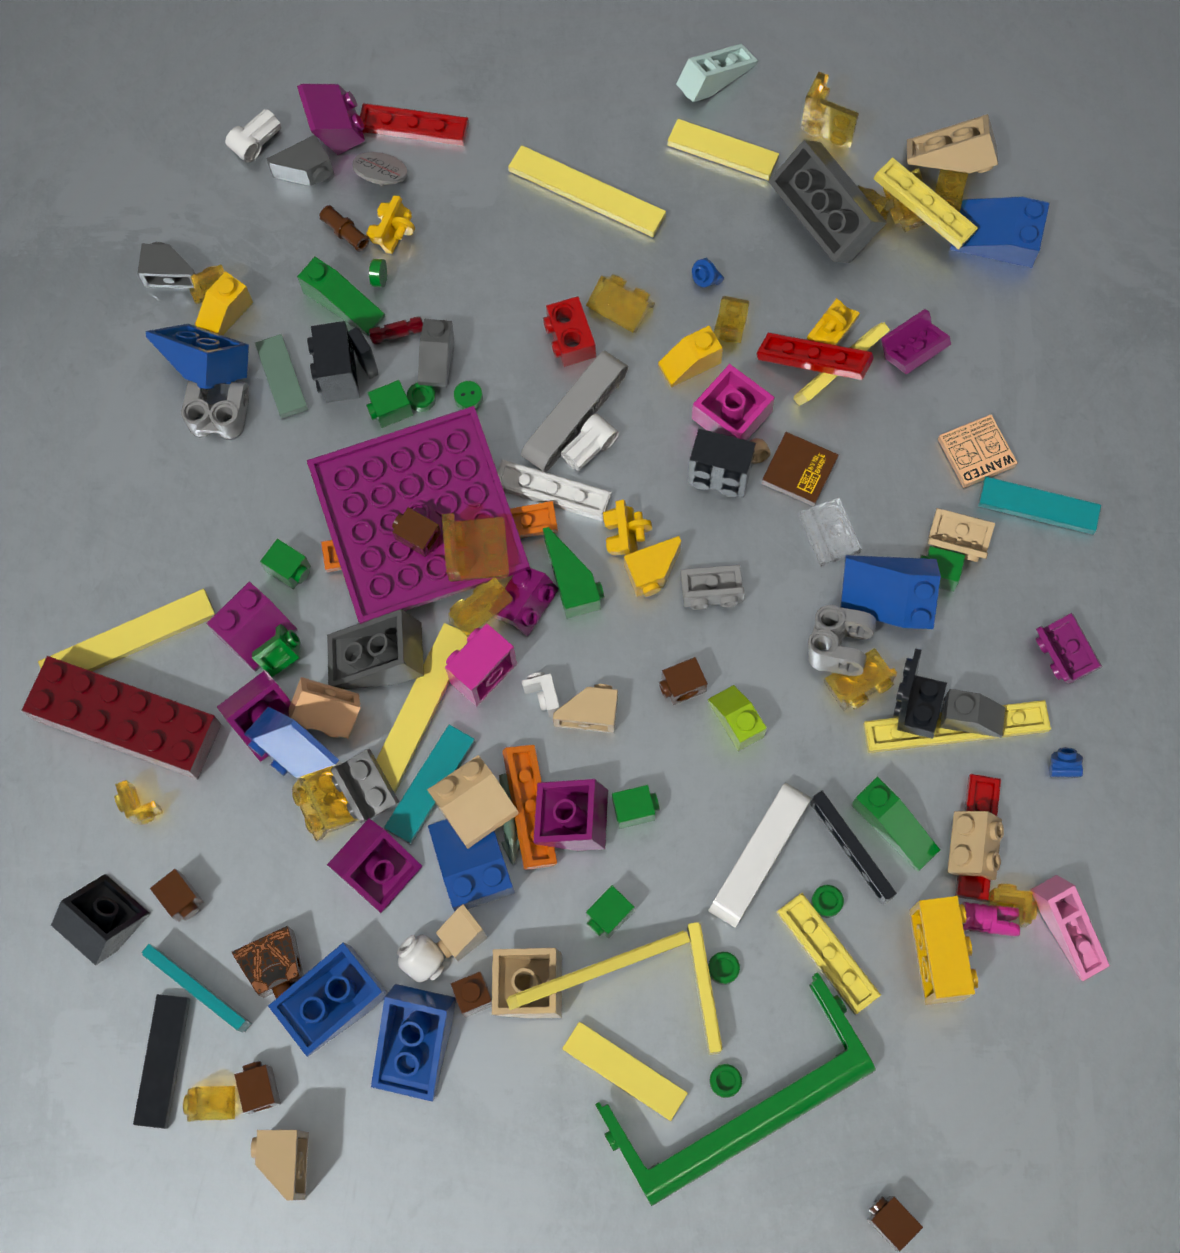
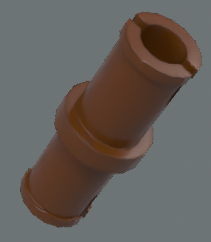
M327 205L321 210L319 214L320 220L331 227L338 238L345 239L358 252L363 251L368 246L369 237L358 230L350 218H344L331 205Z

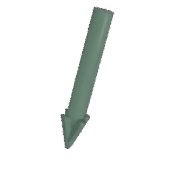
M507 774L499 775L500 785L511 800ZM515 817L503 824L505 841L501 842L512 865L515 864L520 847L519 840H517Z

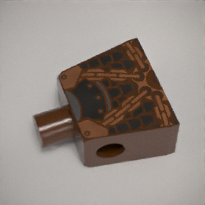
M288 926L232 951L233 957L255 992L263 998L274 994L275 998H278L291 985L304 976L295 933Z

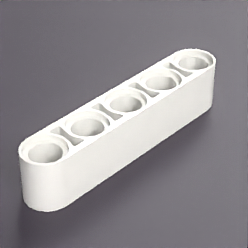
M786 782L783 784L708 911L736 928L812 799L810 796Z

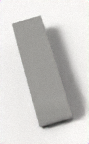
M602 351L529 438L521 451V456L542 471L547 472L559 459L561 451L581 432L584 423L599 410L621 383L628 371V365L607 351Z

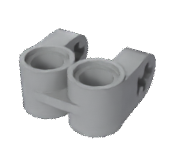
M188 380L181 415L190 432L198 437H205L211 433H218L225 439L238 437L244 429L249 402L248 384L245 382H231L227 400L211 405L206 402L208 389L199 388L197 383ZM203 416L201 419L195 420L197 417ZM226 418H231L227 422H222Z
M834 605L821 607L815 614V625L808 639V661L810 665L819 671H828L848 676L861 675L866 664V655L858 649L841 646V643L845 636L857 639L871 638L874 634L876 618L867 612Z

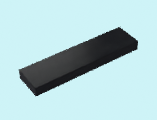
M823 790L814 795L810 805L881 904H886L895 897L896 891Z
M156 995L133 1125L162 1129L168 1128L190 998Z

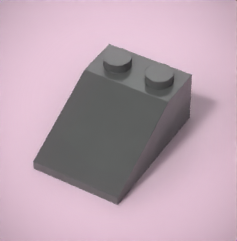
M402 609L327 635L328 685L351 689L395 685L424 676L422 622Z

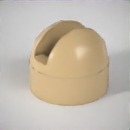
M759 438L750 440L756 443L753 464L767 460L771 455L767 443Z

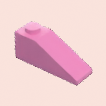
M1056 875L1030 890L1041 916L1080 980L1085 981L1110 966L1074 884Z

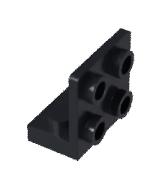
M915 648L913 659L907 658L905 662L903 680L898 688L893 717L899 718L898 731L933 739L947 682L917 676L922 650Z

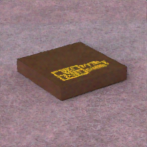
M785 432L761 484L815 507L839 454Z

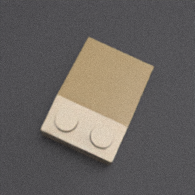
M986 114L907 139L908 165L966 173L976 171L984 173L991 170L994 166L998 165V156L989 115Z

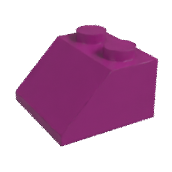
M300 84L297 86L311 132L335 154L340 155L365 141L362 132L364 124L356 113L355 107H357V102L350 91L346 92L339 84Z
M250 581L206 623L212 632L255 672L261 666L252 659V652L275 636L277 626L282 624L287 630L297 631V628L273 602Z
M264 670L218 705L217 708L248 746L251 740L244 734L269 706L289 717L291 701L269 673ZM249 747V749L253 752V754L257 757V759L260 762L263 761L266 757H268L266 753L263 755V757L259 756L255 751H253Z
M596 779L537 783L534 843L573 851L605 850L608 789Z
M370 818L327 864L328 867L380 913L422 867L385 829Z

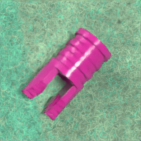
M969 902L962 903L966 911V923L963 924L964 931L987 932L989 934L1008 936L1020 935L1019 924L1008 921L1019 917V909Z

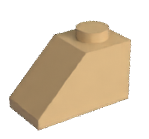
M606 684L586 687L553 713L554 727L614 733L618 690H614L612 686Z
M464 904L436 932L441 939L436 943L447 959L453 955L457 961L461 960L487 939L483 929Z

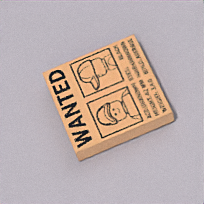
M992 415L958 427L938 437V441L963 488L983 481L985 477H993L1015 468L1018 464Z

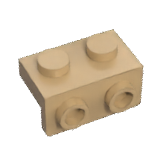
M936 508L927 543L936 548L962 552L966 560L978 562L980 557L987 559V550L995 523Z
M954 811L947 872L952 875L983 876L988 880H996L997 871L1001 865L999 855L1000 840L1004 835L1002 819L988 811Z

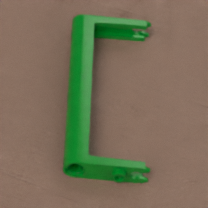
M818 972L813 974V982H811L809 987L841 1041L844 1051L837 1054L836 1058L660 1164L657 1163L647 1169L618 1123L610 1106L606 1104L602 1107L600 1102L595 1104L609 1129L608 1132L604 1133L613 1151L620 1149L651 1206H654L876 1071L869 1054L844 1015L847 1012L846 1006L838 995L833 997Z

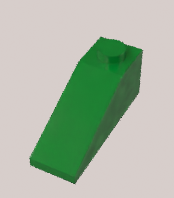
M315 256L297 276L305 295L353 327L359 328L367 336H369V330L377 327L385 317L384 312L337 270Z
M549 527L543 528L544 541L566 619L601 610L600 600L605 599L601 582L595 583L592 572Z
M876 777L854 799L851 806L917 872L940 851L939 847L901 799L879 777Z

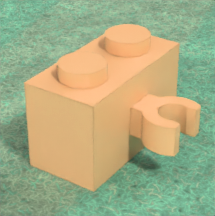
M301 677L289 706V717L298 722L304 729L312 728L322 731L330 737L336 738L340 736L348 739L361 708L359 694Z

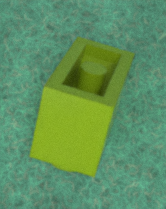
M735 685L708 699L710 706L738 752L764 738L767 730L765 724L753 704Z

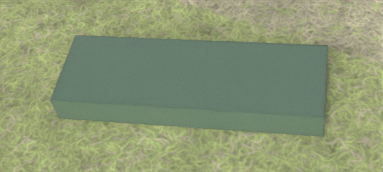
M282 334L255 342L281 419L307 411L308 407Z

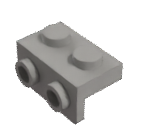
M740 565L681 570L684 607H691L694 610L705 609L709 605L721 604L722 607H734L744 600L745 592L744 587H742Z

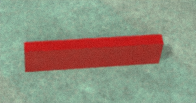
M365 103L362 104L360 118L364 124L362 132L464 146L469 125L468 117Z
M769 332L756 353L758 360L858 380H863L874 359L873 353L869 351Z
M970 774L968 776L965 811H988L997 816L1001 779ZM957 875L955 896L987 902L989 900L991 880L983 876Z

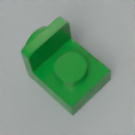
M280 624L276 627L275 636L252 652V659L266 670L271 677H274L300 658V639L293 630H287Z

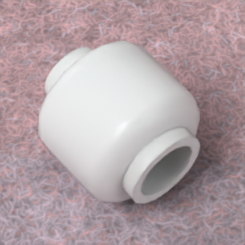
M411 935L401 944L397 951L399 956L398 966L416 982L420 983L428 979L433 981L444 969L442 965L444 960L443 952L426 935Z

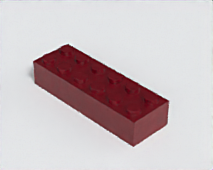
M50 656L46 657L21 710L34 721L197 780L222 725L215 715Z

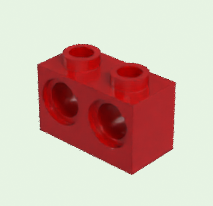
M579 296L546 305L547 317H543V322L547 334H553L555 341L551 342L555 358L561 357L564 367L596 358V344ZM562 318L570 319V321L565 323L559 322ZM570 342L578 343L575 347L567 346Z

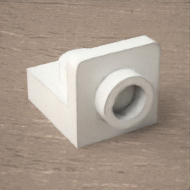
M538 672L529 675L527 680L522 681L525 694L543 690L537 693L541 710L547 709L549 717L552 718L553 713L560 707L551 673L545 675L544 672Z

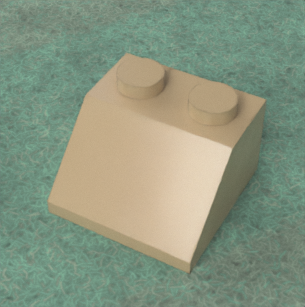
M479 755L427 789L439 810L467 849L519 814L494 774Z
M557 948L493 949L492 1015L530 1019L562 1018V991L513 1010L509 1009L506 1001L511 995L561 977L562 953Z
M257 1130V1137H253L251 1142V1157L255 1158L256 1167L286 1200H305L309 1132L300 1130Z

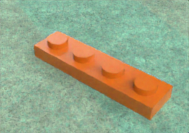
M535 745L506 747L502 753L511 801L519 812L515 816V823L524 870L555 866L557 859L554 847L534 843L537 783L542 782Z

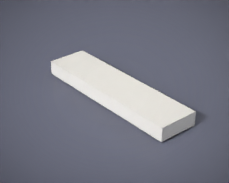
M503 459L497 471L503 490L506 493L539 503L553 501V505L556 508L600 521L604 519L603 512L607 510L612 496L610 491Z

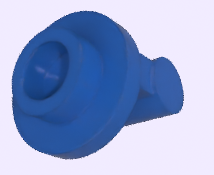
M707 257L694 263L692 277L698 286L709 287L723 282L724 276Z
M1059 748L1057 752L1051 754L1050 777H1082L1083 756L1078 754L1077 750L1073 748Z

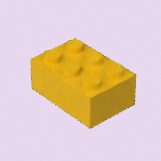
M958 896L919 900L909 911L925 1005L964 1001L975 994L974 989L978 988L976 970L971 969L969 956H972L971 940L969 936H965L963 924L966 923L965 907L963 904H959Z

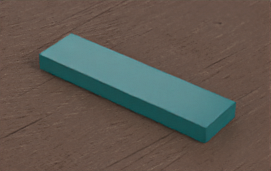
M985 477L978 507L1092 535L1096 532L1101 504L990 477Z
M449 724L387 821L384 829L411 845L436 806L427 789L461 766L476 742L475 739Z
M148 944L141 952L146 959L234 1029L243 1033L250 1027L252 1023L157 947Z

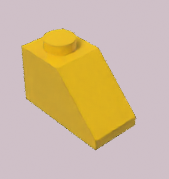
M225 271L207 290L195 326L224 335L253 304L247 286Z
M708 325L685 336L658 362V366L670 386L673 387L721 364L723 347Z
M679 536L624 556V568L636 597L641 595L645 597L652 596L665 586L681 551V539Z

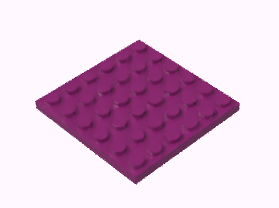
M474 406L307 460L359 624L400 609L407 611L518 574L524 570H530ZM408 507L439 524L441 534L426 557L395 540L392 533V524L399 513L404 514Z

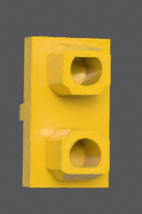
M393 195L390 203H380L377 215L381 222L379 225H370L366 232L372 243L380 245L385 253L393 254L398 241L402 239L403 235L411 236L415 231L414 224L410 222L412 212L403 205L400 196Z
M836 298L808 334L807 340L838 345L859 318L860 313L846 307Z
M623 499L615 501L616 508L603 512L606 528L609 530L618 528L619 535L607 537L606 548L611 555H628L638 551L637 542L645 541V533L652 530V522L643 519L642 512L634 513V509L626 506V502Z

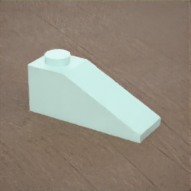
M742 44L688 59L676 85L684 92L688 99L696 102L709 98L756 66L758 60Z

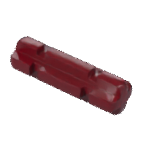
M418 316L410 318L408 322L402 320L384 325V328H380V326L371 328L369 330L371 342L377 344L384 342L383 339L392 340L408 336L411 332L414 334L422 332L423 320Z

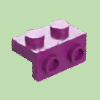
M926 309L881 338L885 359L906 375L951 345L950 336L932 324L930 312Z
M532 568L527 571L524 570L512 576L489 610V613L494 618L515 626L523 635L528 636L558 592V587L546 573Z
M1070 613L1046 627L1040 626L1036 628L1039 637L1035 638L1037 644L1044 654L1049 652L1054 662L1050 664V667L1058 680L1063 679L1066 683L1071 684L1102 668L1074 614Z

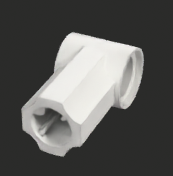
M264 109L245 127L237 126L233 128L226 136L225 144L241 159L249 163L259 156L262 145L282 127L271 111Z
M596 413L584 423L581 433L561 451V456L571 468L580 471L600 450L602 452L606 451L613 445L619 436V431Z

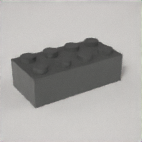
M803 140L768 181L833 262L850 263L887 223L821 142Z

